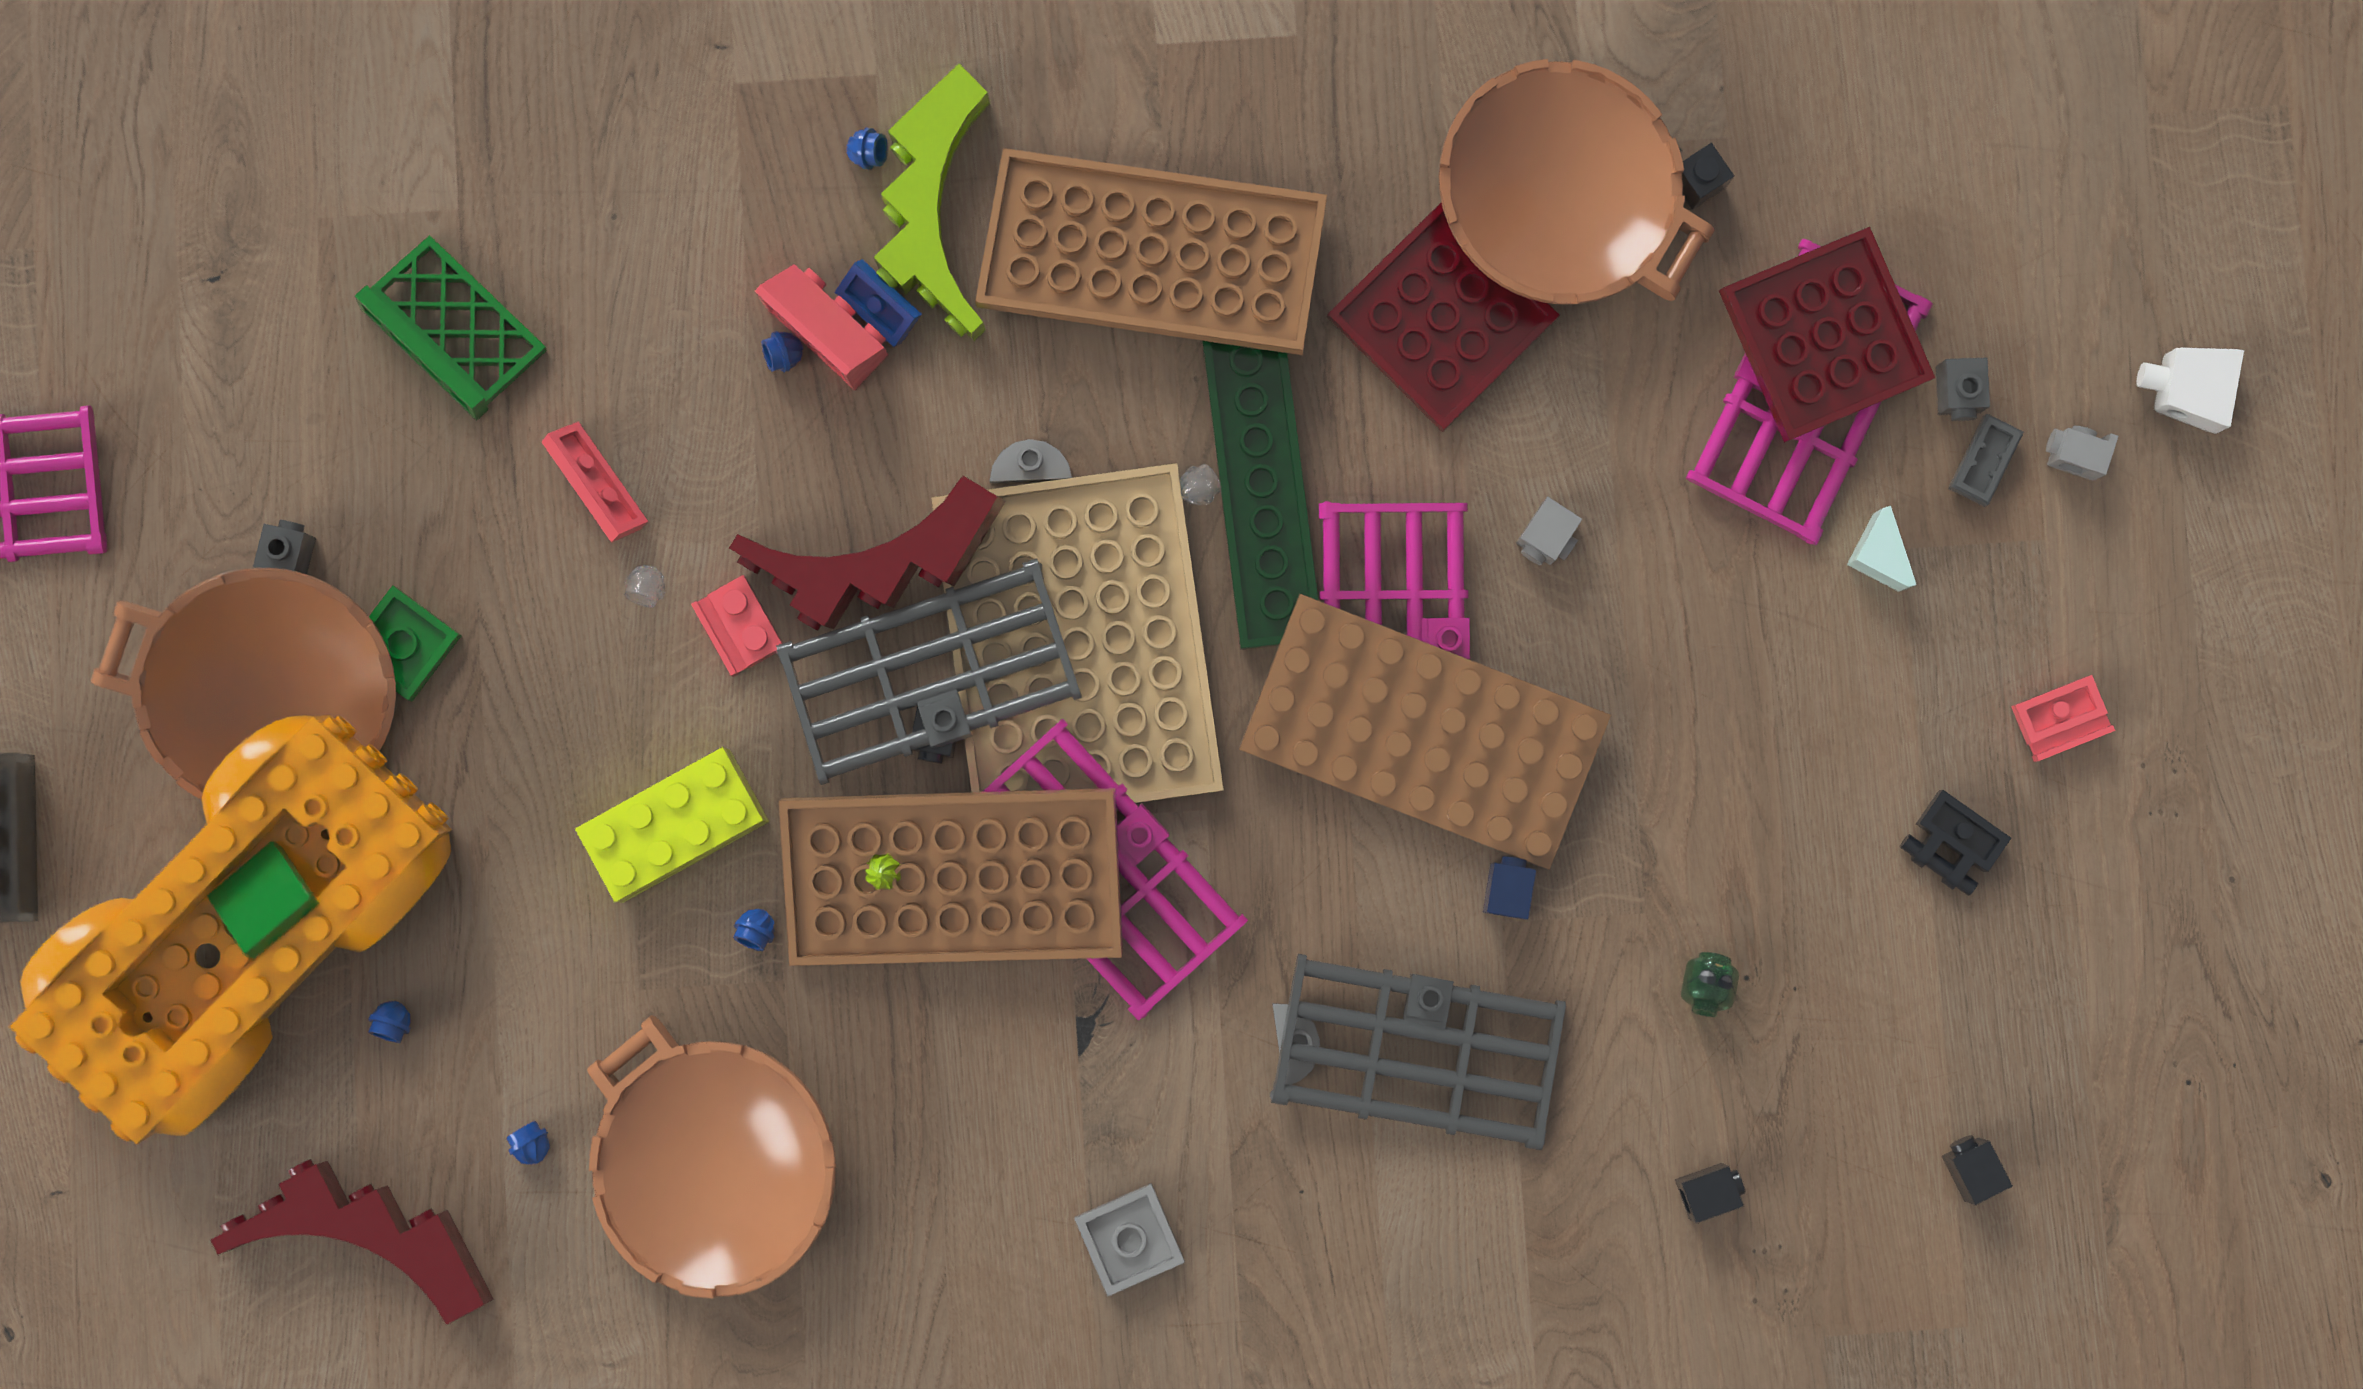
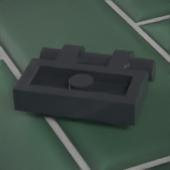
M1939 790L1916 822V825L1929 833L1926 839L1921 843L1908 834L1902 841L1900 848L1912 856L1911 861L1921 868L1927 866L1942 877L1941 882L1953 890L1957 887L1969 896L1978 885L1977 881L1967 875L1972 865L1983 872H1989L2012 838L1946 791ZM1941 843L1960 855L1954 864H1951L1936 853Z

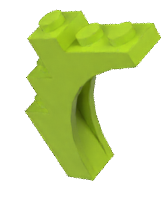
M958 64L888 130L893 142L890 146L891 151L905 165L909 162H912V164L881 193L886 205L883 212L898 228L903 224L906 226L874 256V259L879 267L876 273L888 286L894 289L898 286L906 295L918 284L920 287L915 290L917 294L931 308L938 304L948 314L944 319L948 326L959 337L966 333L975 341L986 329L981 318L962 296L949 270L942 243L940 214L944 183L953 156L969 127L987 108L990 100L988 92Z

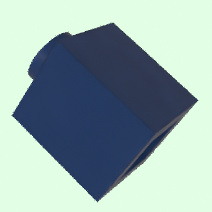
M1502 856L1501 864L1490 863L1482 913L1529 919L1536 869L1526 868L1527 860Z

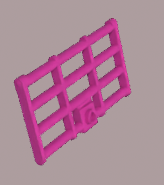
M1801 239L1798 245L1801 251L1798 256L1821 246L1807 239ZM1895 284L1902 302L1909 306L1907 313L1916 331L1921 319L1927 318L1933 303ZM1745 353L1733 378L1737 379L1731 394H1726L1723 400L1726 405L1694 471L1689 470L1686 479L1796 535V537L1806 541V543L1817 545L1824 531L1821 529V526L1849 468H1854L1858 461L1855 457L1881 402L1858 411L1840 449L1819 439L1824 426L1794 438L1799 442L1768 506L1765 507L1745 497L1776 431H1779L1770 409L1766 412L1746 402L1752 387L1761 392L1762 390ZM1740 412L1762 422L1729 489L1709 479V476ZM1813 449L1835 459L1802 526L1782 516V513Z
M81 406L80 411L6 417L5 414H0V517L3 520L4 542H0V559L7 558L8 562L19 561L20 557L80 551H87L89 555L107 552L95 421L91 406ZM81 427L83 452L11 458L8 434ZM85 468L87 493L25 499L14 498L12 475ZM89 509L91 534L18 541L16 516Z
M1329 501L1319 503V519L1323 520L1324 591H1319L1320 600H1324V603L1340 609V600H1365V619L1382 625V599H1406L1408 636L1470 659V618H1465L1464 599H1468V590H1464V512H1468V503L1340 504ZM1447 512L1448 590H1423L1422 513ZM1339 513H1364L1365 591H1340ZM1381 513H1406V590L1382 591ZM1423 599H1448V618H1423Z
M1062 718L982 792L1010 791L1004 783L1021 767L1026 770L1043 790H1066L1035 756L1052 739L1056 741L1099 789L1115 788L1116 808L1125 817L1117 825L1119 873L1136 890L1121 904L1122 937L1164 983L1146 999L1109 958L1086 959L1128 1003L1129 1007L1127 1010L1137 1020L1145 1018L1156 1003L1238 931L1248 919L1243 914L1238 916L1186 859L1189 855L1183 849L1179 852L1167 839L1170 833L1142 803L1137 806L1125 793L1128 789L1123 783L1118 785L1065 728L1068 724ZM1155 849L1167 863L1148 879L1136 865ZM1173 870L1226 926L1209 943L1197 933L1155 887ZM1142 898L1195 954L1178 971L1172 967L1125 916V913Z

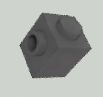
M1988 358L1945 359L1936 366L1938 415H1951L1952 421H1969L1977 419V414L1990 407Z
M279 520L278 527L264 524L253 568H277L307 574L316 538L304 533L305 526L295 522Z

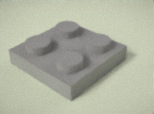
M1152 1183L1074 1217L1107 1296L1185 1263Z

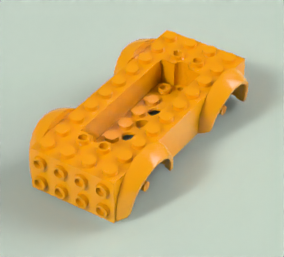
M331 715L286 717L261 728L244 740L223 760L206 783L202 794V807L207 825L134 899L117 898L105 901L89 908L66 923L39 948L25 967L20 980L25 1011L9 1026L17 1034L15 1037L16 1041L29 1053L35 1054L37 1052L49 1063L47 1066L48 1071L57 1080L63 1083L69 1082L81 1093L79 1099L87 1108L97 1113L101 1111L112 1121L110 1125L112 1130L127 1142L132 1140L137 1145L155 1133L184 1136L199 1126L237 1088L268 1048L273 1038L268 1017L336 947L362 952L381 939L417 903L447 863L451 854L449 833L452 829L445 822L449 817L433 802L426 805L415 795L418 791L416 785L402 773L395 776L384 766L388 761L386 757L371 744L364 747L353 737L357 733L356 729L340 715L336 718H333ZM273 840L284 849L320 904L253 960L244 955L207 898V895ZM203 944H212L220 952V960L213 968L202 967L196 960V951Z

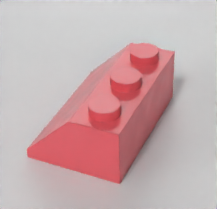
M793 264L762 283L755 290V293L765 308L854 391L888 356L885 347L882 346L886 339L871 324L868 323L863 328L852 317L856 311L842 297L838 295L833 300L822 290L826 283L810 268L803 272Z

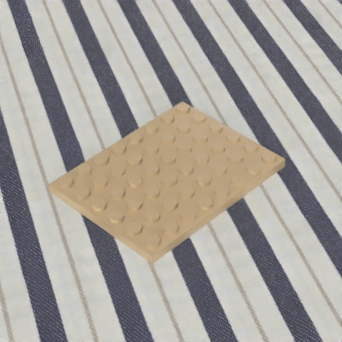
M1177 463L988 489V491L1006 502L956 585L952 586L943 581L944 593H946L945 589L954 587L956 590L1022 568V563L1037 558L1042 564L1043 581L1082 698L1074 700L1073 697L999 721V726L990 728L987 725L972 730V737L964 739L971 792H982L1062 718L1068 724L1065 728L1118 785L1123 783L1128 789L1125 793L1134 803L1224 791ZM948 495L931 497L933 511ZM1035 581L961 605L960 607L966 626L970 628L1042 604ZM952 609L947 610L950 634L958 632ZM1046 619L975 643L973 647L981 667L1055 641ZM964 647L952 651L955 674L971 670ZM1058 658L986 682L985 684L992 706L1065 682L1067 678L1061 660ZM977 686L958 692L966 715L984 709ZM1054 739L1035 755L1066 790L1099 789ZM1023 767L1004 783L1010 791L1043 790Z

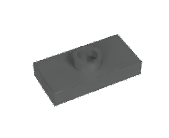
M1989 414L1984 415L1948 489L1984 507L1988 506L2024 432Z

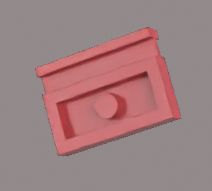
M744 575L711 592L698 602L695 601L691 604L732 677L772 656L777 651L776 645L783 643Z
M2092 675L2011 706L2025 742L2030 746L2034 762L2041 761L2115 731L2114 726L2110 724L2106 715L2108 714Z

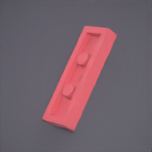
M579 421L546 435L541 441L611 543L639 531L645 526L648 520Z

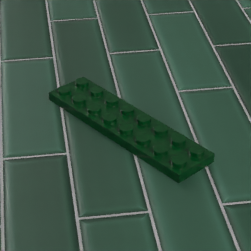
M1202 341L1240 649L1279 646L1299 593L1318 600L1287 353Z

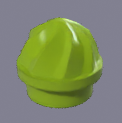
M875 854L867 863L870 867L865 869V879L875 889H892L893 879L896 878L897 882L901 880L900 871L898 874L895 872L900 863L893 859L890 854Z

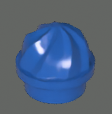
M865 128L855 132L848 139V144L846 145L847 155L853 163L859 165L862 169L871 170L874 166L880 167L885 163L888 143L884 134L877 133L873 128Z
M776 331L771 333L770 338L762 340L763 355L770 371L773 372L781 369L782 372H788L801 361L803 345L792 333Z
M763 909L746 911L734 924L737 930L733 939L753 950L764 951L767 943H772L775 937L773 935L774 920Z
M398 1001L380 1004L373 1014H370L368 1019L371 1022L368 1033L394 1043H401L403 1035L409 1034L411 1029L410 1013Z
M533 1121L509 1135L506 1139L511 1146L508 1150L510 1155H513L522 1164H538L543 1161L550 1148L547 1130H541L537 1122Z

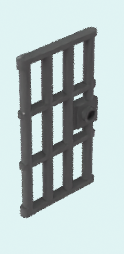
M1037 558L1022 563V568L956 590L954 587L945 589L946 593L872 618L869 615L860 617L861 622L795 644L792 641L776 645V654L784 667L821 785L829 783V778L900 754H904V757L913 755L912 750L930 745L932 749H936L972 737V730L987 725L990 728L999 726V721L1070 697H1073L1074 700L1082 698L1043 581L1042 564ZM1035 581L1042 604L967 628L961 605ZM952 609L958 632L882 657L875 634ZM1046 619L1048 620L1055 642L981 667L979 666L973 644ZM865 637L867 638L873 660L799 684L793 665L794 661ZM964 647L971 670L894 695L888 672ZM1060 658L1067 681L992 706L986 682ZM879 676L886 699L811 723L805 700ZM977 686L984 709L966 715L958 692ZM918 706L925 729L907 734L900 711ZM891 715L898 738L827 762L823 761L817 739Z
M1298 954L1275 1082L1270 1092L1271 1103L1286 1106L1288 1102L1356 1113L1358 1118L1367 1120L1368 1116L1446 1129V1134L1455 1135L1456 1131L1521 1142L1525 1143V1148L1542 1150L1545 1144V1128L1566 1002L1556 1000L1555 1004L1481 991L1480 986L1477 985L1464 988L1453 986L1454 981L1410 974V978L1393 975V971L1384 969L1381 973L1308 960L1307 955ZM1304 976L1379 989L1375 1014L1300 1001ZM1390 991L1407 994L1403 1019L1386 1016ZM1450 1002L1467 1005L1463 1030L1446 1027ZM1481 1007L1552 1020L1548 1044L1474 1032L1477 1008ZM1296 1018L1371 1030L1372 1035L1368 1056L1292 1042ZM1388 1033L1460 1046L1456 1071L1378 1058L1382 1034ZM1470 1049L1545 1061L1541 1086L1467 1073ZM1289 1059L1365 1072L1361 1097L1285 1084ZM1375 1075L1451 1087L1452 1094L1449 1112L1371 1099ZM1463 1090L1538 1103L1534 1127L1459 1115Z

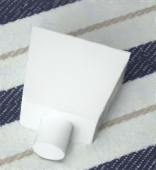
M2175 348L2164 355L2162 366L2143 362L2139 368L2136 383L2138 387L2157 390L2154 408L2158 413L2205 431L2218 433L2231 427L2244 350Z

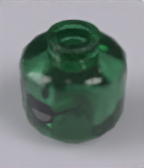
M1701 952L1697 958L1690 959L1687 962L1680 995L1686 1003L1692 1006L1693 1013L1705 1017H1716L1718 1011L1732 1008L1739 981V972L1731 965L1732 960L1717 953Z

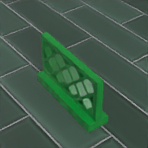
M430 235L371 288L366 285L354 295L360 309L476 421L488 411V404L547 351L546 346ZM430 250L442 260L441 274H418V261ZM447 266H448L455 274H447ZM412 267V274H405ZM395 282H411V302L392 301L384 292ZM417 283H441V302H417ZM447 283H466L471 288L470 302H447ZM476 294H477L484 302H476ZM402 310H411V318ZM417 310H441L440 330H422L417 325ZM447 310H470V330H446ZM476 311H495L500 316V330H476ZM505 322H506L513 330H505ZM432 338H440V346ZM446 338H470L469 358H451L446 353ZM476 338H499V358H475ZM505 338L524 339L532 349L522 358H505ZM461 366H469V374ZM475 366H499V379L488 390H485L475 381ZM505 366H513L505 373Z

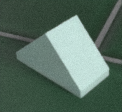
M1888 506L1873 513L1847 565L1899 592L1917 584L1892 508Z

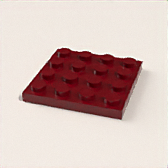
M1442 202L1327 314V318L1442 432L1560 316L1550 304L1515 294L1497 284L1476 267L1456 241L1448 225Z
M1870 227L1719 290L1784 443L1935 379V375Z

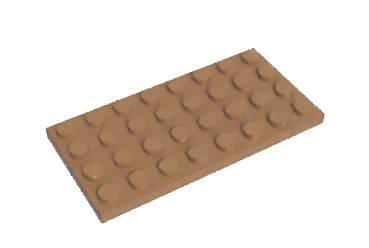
M1003 148L976 294V308L1303 355L1327 195Z
M1299 593L1239 750L1550 870L1611 715Z
M1115 788L782 798L779 800L789 966L1121 958L1123 955ZM890 854L893 859L900 863L895 872L898 874L900 871L901 880L897 882L896 878H894L892 889H875L872 884L866 881L865 869H869L870 865L867 863L873 855Z

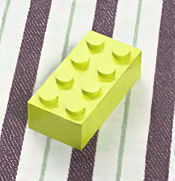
M721 747L580 825L575 830L614 902L624 903L767 824L769 820L731 750Z

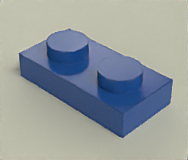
M863 259L853 264L834 292L842 297L860 317L871 324L893 347L904 341L922 315L897 290L888 286Z

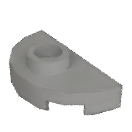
M1028 439L1011 444L999 454L992 465L990 483L1045 482L1072 478L1069 463L1057 448L1045 441Z
M1272 1003L1280 1054L1288 1004ZM1297 1017L1292 1042L1319 1047L1320 1038L1315 1024L1309 1019ZM1289 1059L1285 1084L1291 1085L1300 1082L1312 1071L1315 1063Z

